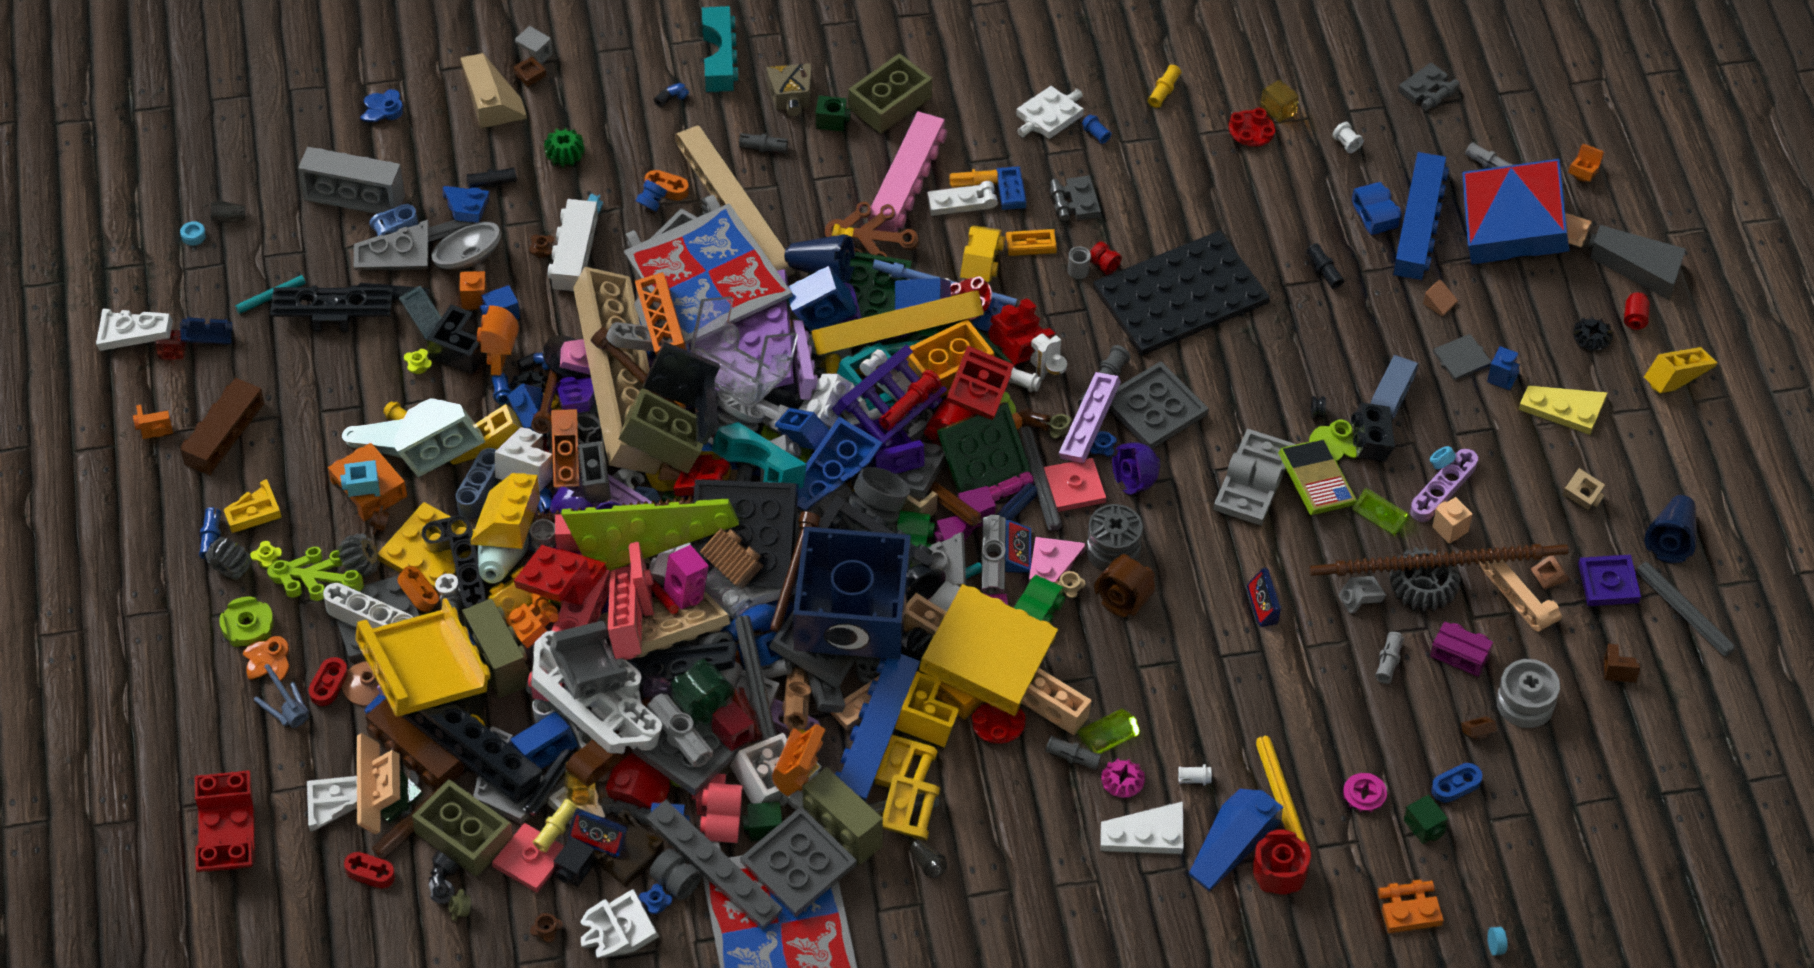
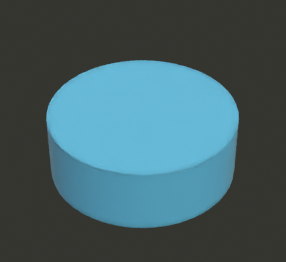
M188 222L180 230L182 241L187 245H198L206 238L205 228L199 222Z
M1446 446L1434 452L1430 457V462L1435 469H1441L1453 462L1456 454L1451 447Z
M1491 927L1488 930V945L1492 955H1503L1507 951V936L1502 927Z

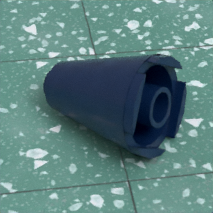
M845 234L791 243L789 248H786L784 258L790 268L809 274H814L818 270L829 266L842 282L848 283L854 271V267L850 266L851 258L855 259V244L853 238Z
M1685 495L1673 497L1647 528L1644 542L1649 552L1652 550L1657 554V559L1668 563H1681L1694 554L1697 546L1696 504L1690 497Z

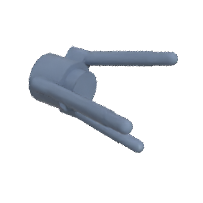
M266 664L265 669L286 700L281 708L282 714L258 697H255L254 701L280 720L284 727L289 724L293 728L301 726L307 721L309 710L304 705L294 682L290 684L296 699L295 701L290 697L270 665Z

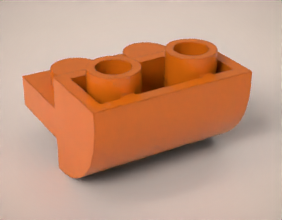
M489 305L487 314L482 315L481 327H478L477 342H481V352L487 353V365H491V375L501 376L507 355L512 353L519 325L511 312L499 306Z
M815 724L803 734L795 728L792 729L772 773L774 785L787 797L797 790L802 791V786L809 781L807 774L818 760L816 754L823 745L821 739L825 732V729L818 724Z

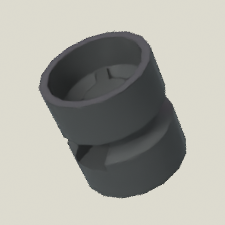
M673 848L664 851L658 856L649 872L655 881L662 886H666V890L678 900H683L693 893L702 878V873L692 864L687 865L685 858Z

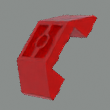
M250 770L195 776V801L198 808V846H195L196 872L252 867L255 860V814Z

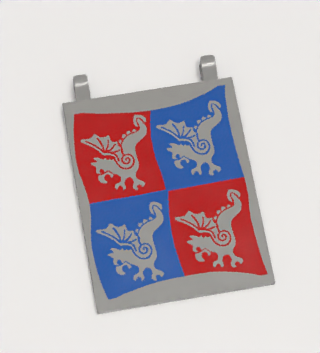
M714 195L705 198L709 213L641 243L634 230L625 234L630 248L624 250V254L640 279L664 272L686 345L793 296L730 203L720 207ZM657 284L646 286V288L652 293Z
M712 841V843L720 850L719 842ZM741 856L730 857L729 859L783 908L782 913L764 930H761L702 874L720 968H857L839 881L795 917L740 862Z

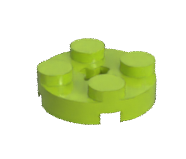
M241 597L235 599L227 605L228 608L220 615L219 622L222 634L234 647L249 646L256 641H266L271 636V630L274 625L271 608L265 602L263 604L257 601V598ZM244 618H249L252 621L247 625L241 624L244 622Z

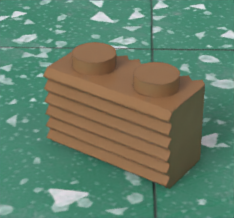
M720 528L700 553L735 586L743 589L756 573L763 568V564L758 561L761 556L750 546L747 549L740 544L742 538L732 529L726 531Z

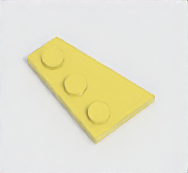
M1528 386L1520 402L1519 410L1590 435L1604 405L1607 393Z

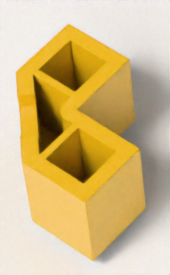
M974 225L970 227L968 246H965L961 278L969 279L980 276L986 282H990L992 276H997L998 262H995V256L998 255L999 250L1003 251L1005 236H1001L1002 230Z

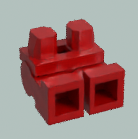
M1027 298L1021 300L1017 308L1013 305L1003 306L1001 313L992 316L990 321L993 324L989 328V337L992 343L1003 348L1002 353L1015 365L1031 359L1032 354L1036 351L1031 347L1034 338L1043 333L1051 339L1056 334L1050 328L1043 329L1039 326L1040 318L1034 314L1036 305Z

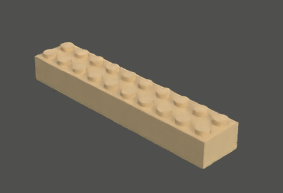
M584 267L573 289L608 464L610 466L656 474L663 461L653 458L649 454L629 446L618 439L628 411L643 388V384L606 349L597 348L590 341L600 328L605 327L609 330L615 322L640 325L634 306L635 298L630 277ZM620 348L635 364L648 374L650 368L645 350Z

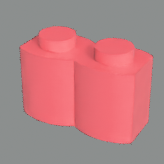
M710 783L708 790L703 789L702 806H707L706 817L701 816L700 832L705 833V837L710 841L738 843L743 785Z

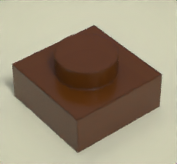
M533 56L513 67L514 74L527 87L547 76L546 69Z
M1487 716L1461 722L1462 732L1476 740L1487 738L1489 733L1497 731L1496 722Z

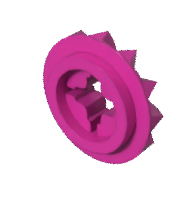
M1117 758L1113 763L1108 762L1106 768L1102 771V784L1114 796L1122 798L1131 797L1139 793L1144 786V772L1140 769L1139 763L1134 764L1130 759L1120 761ZM1126 771L1127 778L1120 784L1119 776L1122 775V772Z
M1355 774L1344 785V799L1349 802L1350 807L1358 808L1359 812L1362 810L1372 812L1376 808H1381L1387 797L1385 784L1373 774ZM1365 786H1367L1368 795L1365 799H1362L1361 793L1363 789L1365 790Z

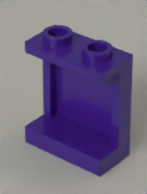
M879 419L872 420L885 435L889 432L887 428L884 429L880 425ZM861 423L854 425L871 435ZM902 429L892 437L894 442L887 449H879L868 467L885 469L894 474L925 466L924 445L920 440L912 442Z

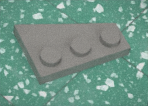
M428 220L419 222L420 224L409 228L398 229L397 232L385 236L380 235L354 244V270L428 269Z
M960 532L953 535L950 539L943 542L939 541L929 547L933 551L931 556L935 558L934 563L929 568L943 570L946 575L945 581L957 586L966 585L964 533ZM910 556V568L922 564Z

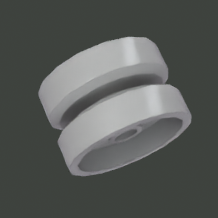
M1522 659L1511 663L1505 668L1497 694V708L1502 717L1509 723L1521 728H1534L1545 724L1552 717L1560 691V681L1557 674L1546 663L1535 659Z

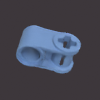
M402 204L391 210L378 213L370 220V226L376 231L377 236H385V233L388 235L397 232L398 229L409 228L419 224L416 210L410 204Z

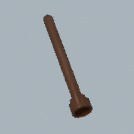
M605 327L600 328L590 341L597 348L606 349L643 384L647 374L619 347L612 345L607 340L608 330ZM650 391L651 393L679 406L674 400Z
M551 369L540 411L534 414L531 422L532 429L539 434L548 433L552 427L550 410L559 375Z
M803 511L800 514L798 524L801 531L770 626L772 632L776 633L781 629L798 576L804 527H819L821 517L814 513Z

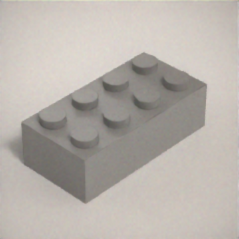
M307 147L298 167L303 197L307 201L378 214L400 206L405 197L401 166L390 161Z

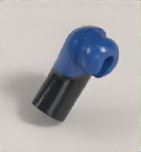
M683 83L674 84L664 88L654 98V103L658 107H663L674 95H677L682 100L689 94V90L684 87L685 84Z
M532 353L517 360L519 369L523 371L540 363L544 370L550 369L546 365L542 353Z

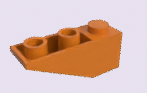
M577 409L551 410L554 487H580L577 449Z

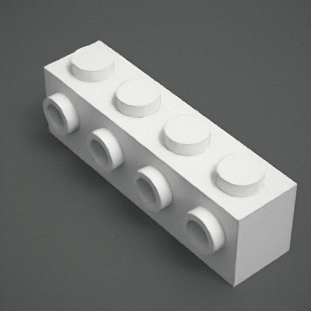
M568 199L566 209L562 208L560 216L562 227H558L556 232L558 244L557 246L554 245L552 249V260L554 262L548 266V279L552 280V289L574 291L573 287L584 267H587L598 220L597 202Z

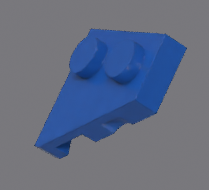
M443 186V197L447 198L448 207L452 211L455 220L479 223L489 201V191L481 190L480 188L467 189Z

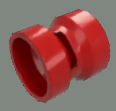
M1103 241L1095 244L1090 251V262L1095 266L1099 265L1101 271L1107 275L1112 274L1122 261V255L1117 251H1111L1109 245Z

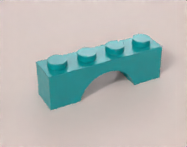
M730 6L702 7L703 41L711 42L719 48L718 52L704 59L706 92L734 91V81H738V67H733V64H737V50H732V47H736V33H731V30H735V16H730Z
M739 422L718 428L713 440L712 452L723 457L728 462H745L762 468L765 471L763 482L796 483L799 485V488H803L806 463Z

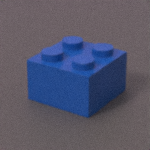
M829 266L788 286L793 295L788 298L791 309L810 331L832 326L857 313L850 290Z

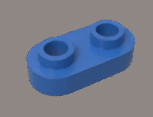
M1464 763L1438 775L1433 780L1432 795L1438 801L1451 802L1475 791L1481 785L1483 776L1481 769L1475 764ZM1464 779H1470L1471 782H1467Z

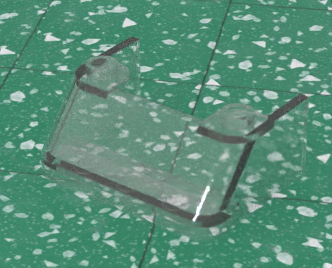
M729 296L701 299L689 352L720 364V369L715 377L716 388L730 396L732 395L736 400L745 405L759 403L789 374L798 334L785 333L765 336L760 360L738 348L740 333L737 327L729 322L734 298Z

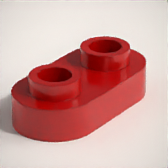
M337 657L328 658L319 667L309 686L310 700L315 705L327 706L337 697L348 675L346 663L342 659Z

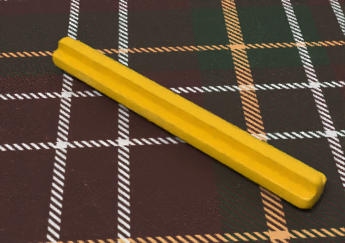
M1269 736L1257 738L1256 746L1274 798L1283 806L1282 821L1285 830L1296 833V837L1306 841L1271 738Z

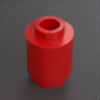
M1639 292L1632 293L1625 301L1624 324L1633 330L1643 329L1649 323L1650 301L1645 294Z

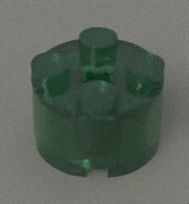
M705 659L697 661L685 674L675 677L671 683L673 688L672 700L697 725L698 721H702L704 724L711 722L712 714L720 707L728 706L726 701L729 696L733 699L735 694L734 686L712 663H708Z

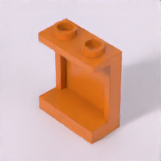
M372 443L356 449L352 454L335 461L328 467L330 481L333 485L338 483L342 488L341 475H345L344 464L376 461L380 496L375 497V494L350 497L357 506L358 515L364 522L372 518L374 511L379 512L381 505L383 506L382 511L407 497L405 481Z

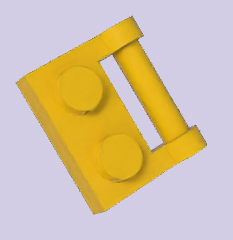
M892 735L876 773L875 784L890 788L894 774L906 777L915 754L922 758L913 779L924 782L931 761H934L937 756V749L930 745Z
M894 774L882 816L883 829L926 841L929 835L927 828L935 797L939 796L940 787ZM917 791L924 793L925 796L917 827L909 825Z

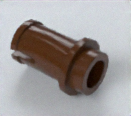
M1031 408L1019 411V415L1022 417V427L1031 426L1044 431L1050 428V425L1041 422L1050 423V415L1033 412Z

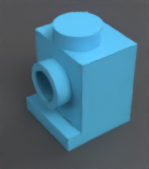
M375 460L344 464L345 475H341L342 490L348 491L349 497L375 494V497L380 496Z

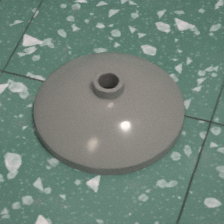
M480 222L465 226L451 233L437 244L432 252V260L436 266L448 270L467 269L478 266L497 247L501 238V231L498 225L491 222Z

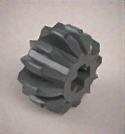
M363 533L352 534L346 537L345 540L341 541V545L338 546L340 552L338 556L342 560V565L346 568V571L356 570L362 577H367L377 571V567L380 565L378 560L379 554L375 550L376 547L373 546L371 539H367Z
M219 537L214 541L205 554L208 564L212 565L214 570H217L219 574L225 575L226 578L235 580L246 573L252 562L250 554L245 551L244 547L225 537Z

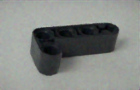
M458 515L431 521L422 529L423 540L430 551L452 550L461 598L465 608L474 605L472 596L474 593H476L478 598L477 603L488 600L485 582L479 575L477 545H471V538L474 532L469 520L464 516ZM458 528H467L464 533L455 534V531ZM432 534H441L437 540H429ZM462 552H472L469 557L460 558ZM477 575L474 581L465 582L467 576Z

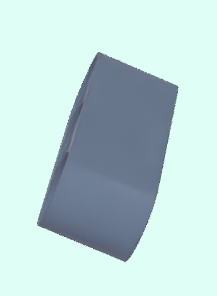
M1394 355L1370 404L1389 406L1391 419L1393 420L1415 378L1419 363Z
M486 448L478 454L456 493L458 514L466 517L468 520L475 519L480 515L489 491L498 483L499 479L495 478L496 449Z

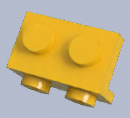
M523 566L511 574L512 579L507 583L503 584L500 582L489 590L491 594L487 596L488 599L492 598L496 607L501 606L506 618L515 608L520 607L524 603L527 606L532 603V593L516 588L514 579L524 568Z

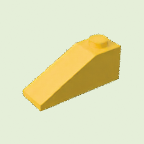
M1702 347L1658 354L1644 378L1650 383L1651 388L1657 392L1675 391L1714 368L1718 362Z
M505 404L477 422L476 425L481 430L485 442L450 460L453 465L477 458L478 454L486 448L497 450L522 427L515 411Z

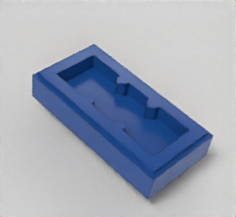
M1020 166L996 168L1002 210L1026 208V197Z

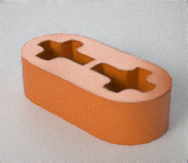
M651 170L645 175V181L647 179L668 190L665 198L680 201L689 194L688 181L683 177L660 170Z
M413 566L405 567L397 578L399 586L417 609L423 612L432 611L439 601L437 592L419 569Z

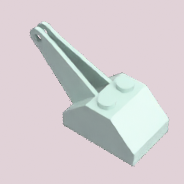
M432 398L409 409L404 419L362 426H350L342 434L343 440L351 448L358 449L372 443L381 454L403 458L417 477L430 472L485 442L481 430L460 404Z

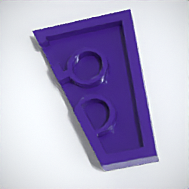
M567 377L557 382L556 393L562 410L577 409V413L590 411L596 401L591 377L580 379Z

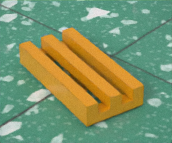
M1054 229L1006 232L1008 256L1057 252Z

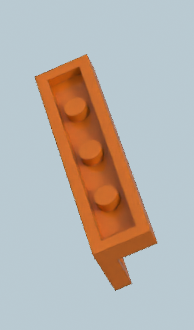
M664 272L636 280V288L656 356L661 348L658 344L664 336L673 340L669 344L687 350ZM657 284L652 293L642 289L643 287ZM653 301L662 303L657 311L649 309ZM658 319L667 321L662 329L654 326Z

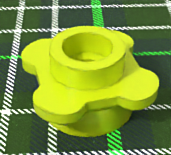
M420 349L419 351L404 355V361L408 363L407 368L409 372L422 374L432 366L431 360H428L427 350Z
M263 541L256 551L251 552L250 556L253 561H257L259 566L268 568L275 561H278V557L282 555V550L271 546L269 541Z

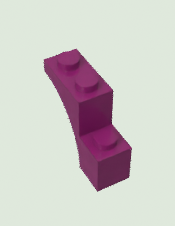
M988 486L958 493V498L981 513L980 518L982 522L980 524L977 523L976 526H971L959 516L938 520L937 531L933 533L935 543L950 539L953 535L960 532L964 533L965 543L975 530L983 526V517L995 515L996 505Z

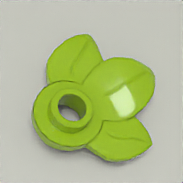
M1340 419L1331 423L1330 426H1320L1312 432L1309 438V442L1324 439L1336 462L1343 455L1350 458H1356L1357 456L1356 447L1353 446V429L1346 420Z

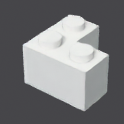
M520 427L495 451V478L504 480L511 473L538 475L540 492L552 480V454L543 451V434Z
M784 733L738 751L730 764L732 771L739 783L743 785V789L752 804L777 802L782 797L783 793L777 789L772 781V773L787 742Z

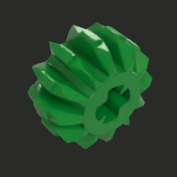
M565 127L563 131H560L556 128L554 133H548L544 143V150L547 160H551L554 166L559 163L562 167L565 164L573 166L574 161L581 162L582 155L585 152V145L582 135L577 134L575 129L568 131Z

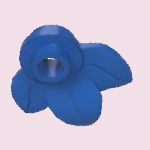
M389 89L384 94L373 93L366 96L364 103L369 109L360 117L361 120L377 122L384 117L387 120L399 118L403 114L400 93Z

